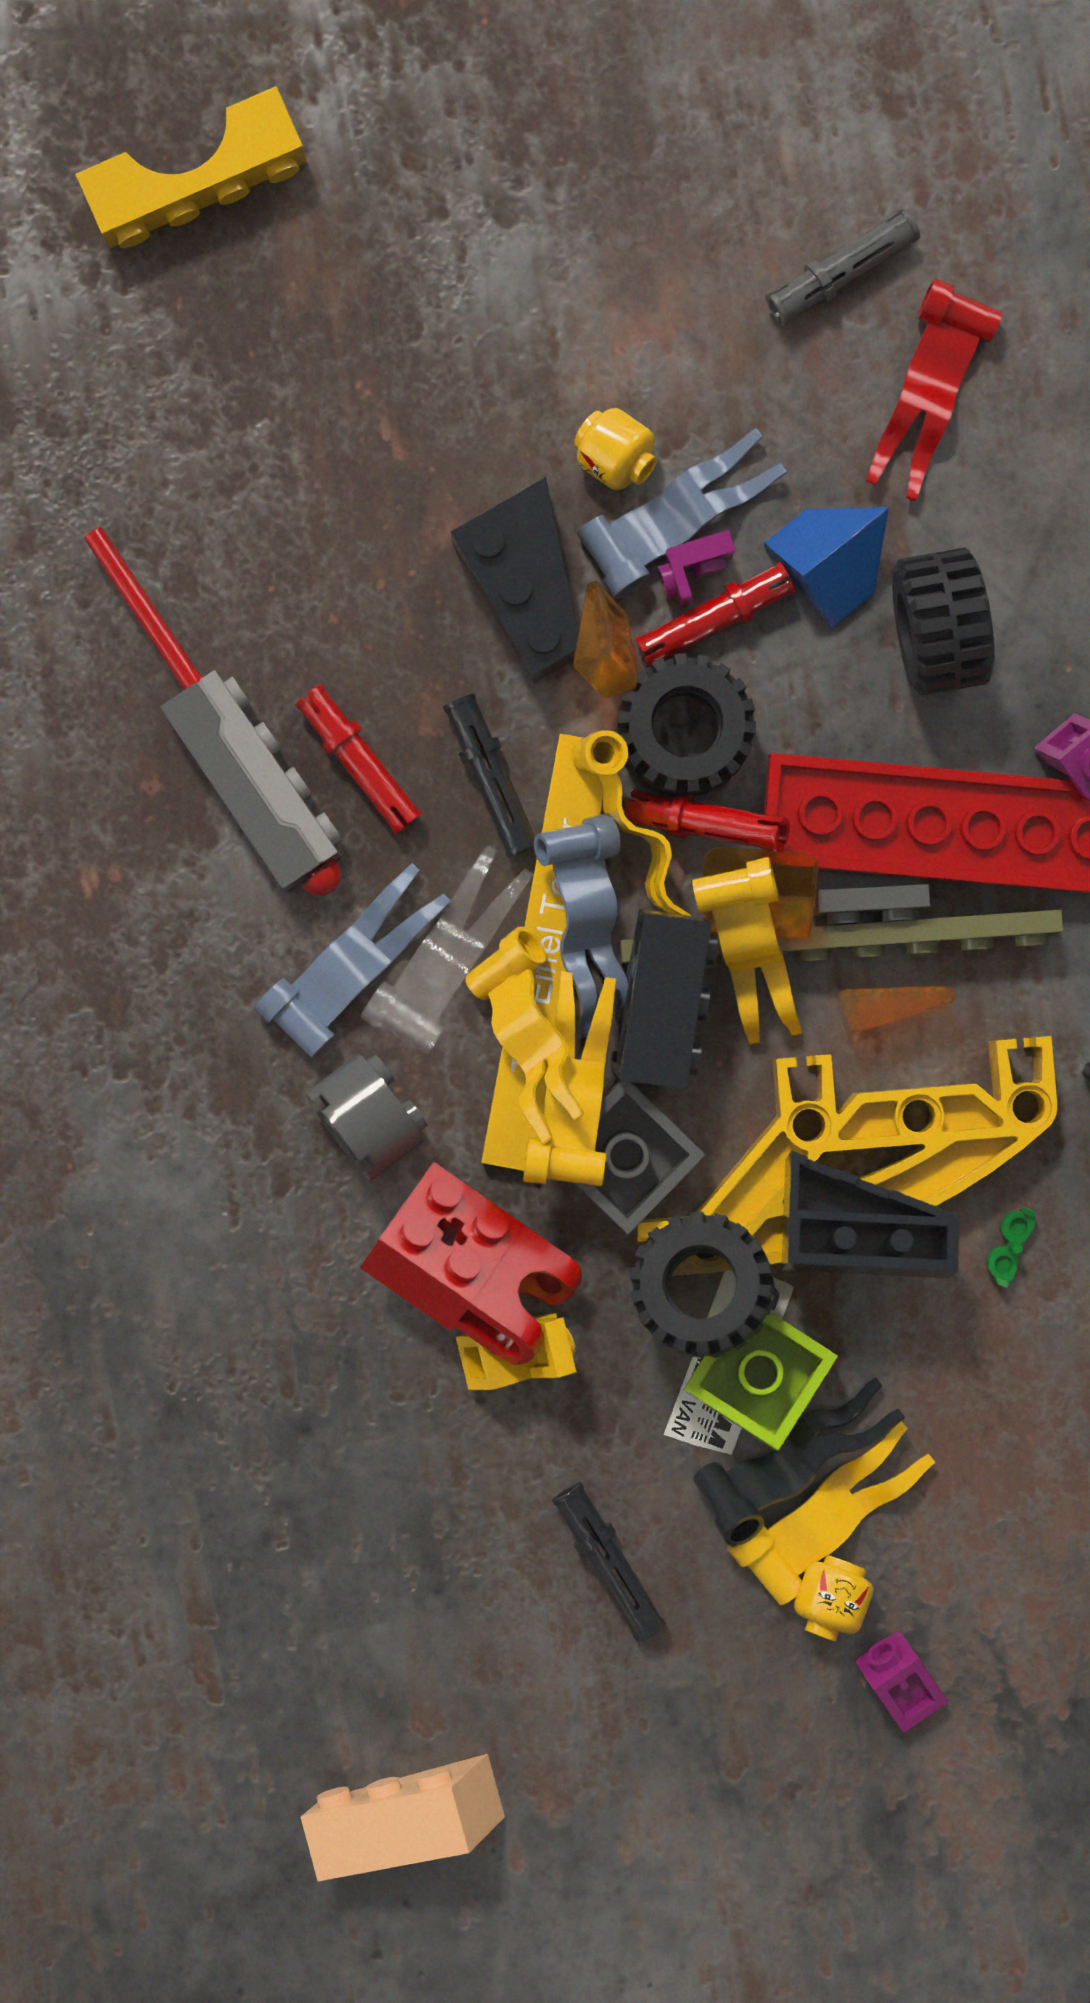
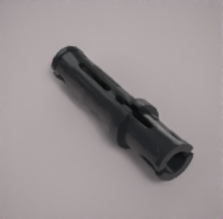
M473 693L443 706V709L449 717L462 748V752L458 754L462 764H469L485 805L505 846L507 857H511L534 847L535 835L498 752L502 748L498 737L492 738L476 702L477 698ZM470 728L473 730V732H474V734H475V736H476V738H477V741H478V743H479V745H480V749H481V751H482V753H483V756H484L485 759H486V762H487V764H488L490 770H487V768H486V766H485V764H484V761H483V759H482V757H481V753H480V751H479V749H478V746H477V744L475 743L474 738H473V736H472V734H471ZM492 781L496 782L513 823H510Z
M581 1482L575 1483L557 1494L552 1499V1502L557 1506L576 1538L573 1546L579 1555L585 1554L605 1586L607 1593L633 1632L635 1640L640 1642L655 1635L664 1628L666 1622L659 1615L638 1576L613 1538L616 1530L611 1522L604 1523ZM583 1518H585L596 1539L599 1541L600 1545L605 1551V1556H603L595 1540L593 1539V1537L587 1530L586 1526L584 1525L582 1521ZM613 1567L617 1571L624 1585L626 1586L632 1598L634 1599L635 1605L631 1603L630 1599L628 1598L627 1594L625 1593L624 1589L622 1588L621 1584L619 1583L618 1579L613 1573Z

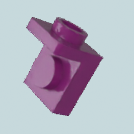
M730 530L666 549L664 554L665 564L658 566V573L666 597L676 596L679 608L690 605L693 599L685 573L693 571L695 578H702L726 569L725 561L732 559L736 551Z
M1074 713L1038 743L1034 750L1044 764L1067 774L1081 795L1090 799V719Z
M896 1631L886 1639L875 1643L866 1653L856 1659L857 1666L903 1733L949 1703L900 1631Z

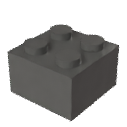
M619 1080L606 1093L601 1102L595 1152L606 1153L602 1186L575 1184L629 1235L706 1154L630 1081Z

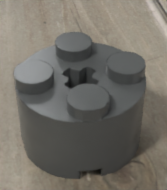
M357 1053L306 1091L304 1095L309 1103L319 1097L324 1108L316 1113L352 1162H355L357 1159L360 1162L364 1159L370 1167L363 1171L362 1174L369 1181H372L424 1142L420 1132L428 1126V1123L411 1100L408 1099L400 1103L388 1087L395 1082V1079L377 1055L365 1060Z

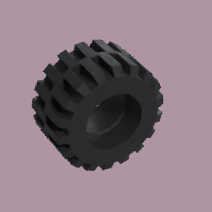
M963 547L898 559L892 581L895 623L904 666L908 678L918 694L924 696L989 683L995 659L992 616L980 567L969 549Z
M685 653L674 654L673 659L667 661L661 658L653 662L651 667L645 672L643 670L640 671L633 679L629 689H626L617 717L616 733L625 740L628 747L626 764L630 765L633 775L640 782L644 780L652 786V790L661 794L665 791L672 793L673 797L679 793L700 796L707 794L716 787L720 788L737 773L752 748L753 737L756 734L752 698L748 699L745 693L747 687L740 678L736 680L729 673L731 669L722 662L719 666L709 662L710 657L698 654L697 658H687ZM692 696L705 702L716 715L718 721L717 737L713 745L705 753L691 758L678 757L667 752L657 742L653 732L654 716L661 704L672 697Z
M691 1212L690 1217L681 1218L677 1215L668 1219V1225L662 1229L656 1227L648 1234L650 1240L645 1246L640 1244L635 1254L638 1258L635 1268L631 1267L629 1280L632 1281L633 1287L630 1295L632 1304L637 1309L638 1318L656 1339L677 1353L681 1352L696 1358H702V1356H713L715 1358L726 1355L725 1352L732 1349L739 1350L747 1345L746 1341L753 1334L757 1336L764 1326L762 1323L766 1315H770L772 1309V1293L775 1291L774 1278L771 1272V1265L757 1239L740 1223L735 1224L728 1217L715 1213V1216L705 1215L704 1212ZM699 1253H712L724 1259L732 1268L736 1280L735 1294L729 1305L719 1314L705 1319L693 1318L681 1312L674 1304L670 1295V1280L677 1266L686 1258Z

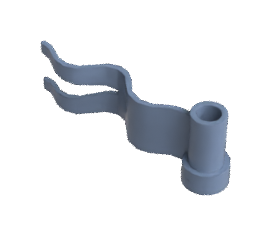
M757 428L749 432L721 455L696 464L683 472L659 495L643 506L626 513L611 524L608 523L604 515H600L587 522L578 530V537L604 573L605 577L602 582L614 600L625 597L644 584L650 577V573L645 566L664 556L667 548L686 543L713 518L726 510L750 501L787 473L780 463L743 484L714 490L706 494L702 493L701 490L729 472L763 438Z
M602 814L585 818L581 825L539 833L534 839L535 854L539 863L542 866L553 865L556 884L565 906L566 928L560 942V955L566 971L572 972L573 984L576 987L579 998L578 1035L580 1039L588 1036L597 1001L596 986L586 963L585 950L588 949L591 959L604 977L616 978L614 1003L615 1020L618 1029H622V1024L618 1023L621 1004L626 1002L628 989L627 977L615 958L611 945V933L617 918V900L605 865V859L617 856L620 851V834L613 817L609 814Z
M413 863L378 895L357 921L331 943L292 985L283 977L254 1006L253 1009L268 1024L274 1021L311 1058L319 1053L334 1037L335 1034L327 1027L371 981L401 954L414 937L451 902L443 893L403 921L378 943L374 944L372 942V939L395 903L420 871Z

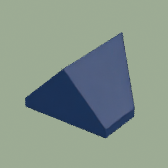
M889 507L806 509L764 543L766 549L777 562L782 563L789 577L831 629L875 593Z

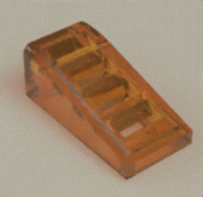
M595 580L587 584L573 667L606 699L635 688L638 676L628 615Z
M946 986L845 989L834 993L846 1033L849 1032V1034L954 1002L956 998L954 988H947Z

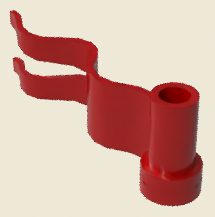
M937 278L932 280L920 306L917 319L926 322L927 325L910 362L899 400L879 441L865 480L876 485L897 446L920 411H924L926 413L914 448L905 497L915 502L930 460L951 418L959 386L978 342L981 339L990 343L1003 313L954 292L955 286Z

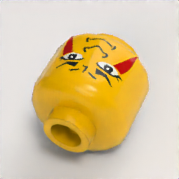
M611 408L603 413L600 411L593 412L583 422L575 436L574 447L578 449V465L613 490L624 489L633 482L637 485L642 484L656 466L657 457L652 455L655 447L654 433L621 409Z
M829 1555L825 1557L824 1562H812L809 1564L794 1602L797 1614L808 1620L805 1631L836 1642L839 1632L849 1635L857 1633L864 1621L874 1590L872 1584L864 1578L867 1570Z

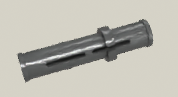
M900 209L895 215L862 236L857 237L823 261L812 260L804 266V273L765 296L767 305L775 319L784 326L791 319L820 301L824 303L830 302L836 298V291L876 267L879 263L907 245L918 241L921 236L915 220L908 211Z

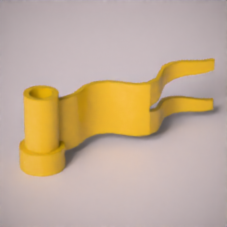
M609 730L591 733L586 738L578 740L572 748V760L578 768L599 776L603 785L604 813L613 817L618 830L643 837L650 844L652 860L645 881L648 898L655 906L666 913L691 916L683 909L674 905L666 895L664 881L672 856L670 843L662 834L653 830L635 827L625 817L622 808V783L617 773L624 767L628 759V747L625 740L618 733ZM595 747L598 751V757L596 760L593 756V750Z
M769 857L746 862L747 868L692 880L699 912L712 910L722 954L731 973L740 1018L749 1045L760 1043L755 968L760 967L764 974L774 1006L784 1025L789 1029L791 1035L802 1033L792 997L782 950L779 948L768 904L779 901Z
M517 927L500 941V949L471 970L465 979L468 988L477 998L481 1000L490 998L493 1008L491 1021L493 1032L499 1043L520 1064L525 1073L526 1084L519 1095L520 1107L526 1119L537 1132L542 1144H546L553 1136L536 1099V1087L544 1074L548 1089L565 1107L574 1121L584 1116V1112L563 1079L562 1066L569 1055L567 1044L559 1031L542 1015L533 995L535 981L532 971L545 962V949L533 932L525 927ZM546 1061L548 1062V1065H549L547 1071H546Z
M561 971L554 1027L563 1036L568 1047L569 1055L562 1066L563 1079L570 1092L581 1105L584 1116L574 1121L569 1112L547 1087L543 1116L550 1127L553 1138L546 1144H542L539 1138L529 1137L523 1182L545 1184L546 1179L602 1186L606 1153L595 1152L616 978L605 977L581 1060L575 1059V1004L572 972Z
M902 1421L877 1445L864 1454L842 1464L829 1474L814 1494L794 1512L776 1522L768 1530L763 1525L761 1531L750 1541L737 1546L728 1545L727 1550L741 1567L748 1566L779 1605H784L797 1596L802 1582L799 1575L807 1569L809 1564L821 1560L836 1550L849 1538L867 1514L905 1493L935 1463L932 1457L926 1454L897 1476L851 1494L850 1490L859 1481L875 1471L884 1462L901 1436L908 1429Z

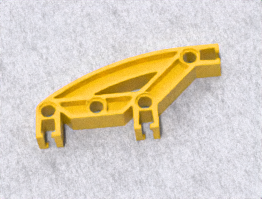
M1052 1037L1023 1038V1048L1033 1047V1081L1031 1083H1013L1007 1049H1017V1039L988 1041L993 1097L977 1084L852 1093L837 1112L831 1054L806 1056L807 1066L817 1065V1098L814 1101L802 1100L794 1102L792 1100L787 1068L798 1067L797 1057L772 1059L777 1116L696 1212H704L705 1215L715 1216V1213L728 1217L735 1224L740 1223L757 1239L769 1263L782 1262L785 1159L791 1150L807 1156L812 1161H816L823 1152L918 1144V1148L858 1178L890 1191L893 1189L937 1206L996 1170L1029 1145L1052 1124L1057 1114ZM1028 1091L1037 1099L1038 1112L1032 1120L1023 1123L1014 1115L1013 1102L1021 1092ZM919 1100L928 1107L930 1118L926 1127L920 1131L913 1132L904 1124L903 1111L911 1101ZM811 1109L820 1117L821 1130L814 1139L803 1141L794 1133L793 1120L800 1111ZM670 1218L642 1220L636 1226L637 1241H647L648 1232H651L656 1227L662 1229L669 1224L668 1219ZM692 1255L677 1266L672 1276L730 1271L732 1268L724 1259L717 1255L708 1259Z

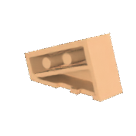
M484 1754L401 1778H384L353 1791H349V1787L330 1789L317 1796L318 1802L301 1816V1821L317 1880L323 1881L470 1853L505 1818L489 1756Z

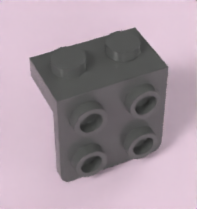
M809 869L812 917L827 916L828 925L861 923L860 914L882 913V922L916 920L915 911H921L930 907L929 884L920 885L919 878Z

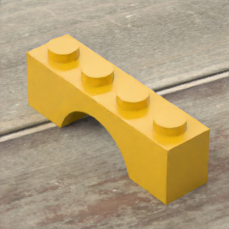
M277 86L226 108V129L219 148L206 163L192 171L181 174L157 173L141 166L124 152L76 173V177L109 249L117 245L121 248H130L148 239L150 236L149 231L168 223L173 227L186 224L198 217L200 209L218 201L221 205L234 203L244 198L250 192V187L269 179L270 183H278L289 179L299 171L300 165L307 163L301 140Z

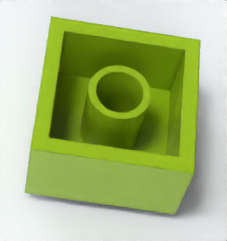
M770 1312V1315L767 1314L762 1323L764 1325L757 1336L753 1334L746 1341L747 1345L739 1350L732 1349L727 1351L724 1356L715 1358L713 1356H704L683 1388V1391L772 1449L779 1450L838 1355Z

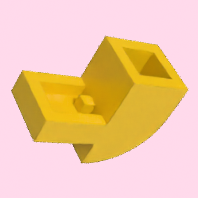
M556 1313L532 1316L542 1327V1343L534 1358L522 1365H513L500 1359L466 1334L456 1336L468 1390H495L530 1378H559L575 1373L576 1368L573 1359L575 1344L570 1331L565 1326L564 1318H557Z

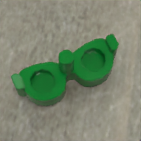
M1023 1207L1020 1210L1009 1211L1000 1221L999 1230L1006 1239V1243L1003 1246L993 1247L986 1257V1267L989 1273L994 1276L993 1280L998 1285L1007 1288L1009 1282L1013 1280L1019 1261L1018 1254L1023 1251L1021 1244L1027 1240L1035 1225L1036 1211Z

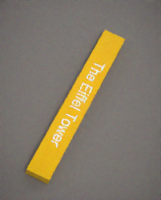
M561 733L559 735L542 833L581 825L585 818L601 814L603 785L599 776L578 768L571 756L574 744L583 737ZM596 747L593 750V756L595 760L598 757V751ZM537 859L524 927L538 937L546 952L545 962L532 971L535 981L533 995L542 1015L555 1026L561 971L567 972L560 955V942L566 928V911L556 884L553 865L542 866ZM503 1046L481 1163L524 1171L529 1137L539 1138V1136L524 1116L520 1107L519 1095L526 1084L525 1073L520 1064ZM546 1061V1071H547L549 1065H548V1062ZM545 1074L536 1087V1099L542 1114L544 1112L547 1089L544 1079Z

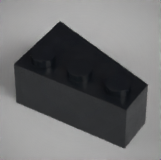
M545 477L451 531L452 544L533 683L577 659L581 653L574 610L549 488Z

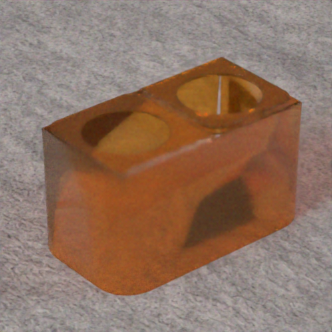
M728 847L713 848L706 853L702 877L747 868L746 862L769 857L779 899L777 902L768 903L776 937L810 939L818 875V861L813 855L805 852L782 851L777 853L770 850ZM712 910L703 912V917L712 922L710 932L717 933Z

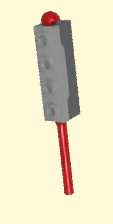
M98 527L90 531L84 537V540L184 689V691L160 706L165 716L282 889L289 892L309 878L302 885L303 889L315 896H324L332 893L339 885L341 879L340 867L338 863H335V860L341 857L334 844L342 840V837L325 812L315 817L306 805L304 799L312 794L294 767L286 772L281 768L273 756L281 747L264 722L255 727L252 725L242 710L251 703L233 676L223 682L215 670L206 676L199 674L104 529Z

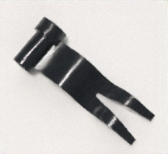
M877 1377L869 1381L847 1404L833 1410H816L800 1416L779 1450L773 1449L761 1457L744 1461L727 1472L719 1462L709 1463L697 1471L694 1476V1483L715 1514V1526L728 1545L737 1546L753 1539L764 1525V1519L759 1511L771 1504L789 1500L799 1495L811 1484L821 1466L828 1459L840 1453L863 1452L874 1447L898 1423L905 1419L900 1409H896L887 1414L875 1426L864 1432L854 1435L827 1434L816 1437L817 1434L826 1429L846 1426L854 1421L864 1411L872 1397L882 1388V1384Z

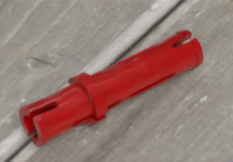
M776 563L775 566L740 585H737L736 582L726 585L725 593L641 637H636L635 641L642 652L662 643L660 647L643 655L649 668L653 662L661 658L665 661L673 657L674 654L686 650L740 620L743 624L754 620L753 614L788 595L795 594L796 591L792 581L787 579L769 588L771 584L789 576L782 563Z
M323 684L316 686L307 693L308 697H302L296 702V708L300 709L325 741L322 745L328 755L335 754L391 826L395 835L409 826L411 821H415L423 813L420 809L416 808L359 733L362 728L356 720L350 723L326 692Z
M634 789L630 793L631 798H627L625 805V817L633 825L637 824L670 831L669 834L674 837L702 836L739 845L758 847L781 853L784 850L783 844H787L790 825L785 817L762 815L734 808L704 804L694 801L693 796L679 793L675 797Z

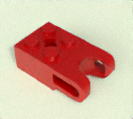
M435 1162L432 1163L360 1267V1269L449 1331L456 1327L497 1357L513 1365H522L531 1361L539 1350L543 1337L540 1323L521 1305L519 1295L528 1294L550 1305L561 1304L575 1294L582 1281L581 1268L570 1256Z

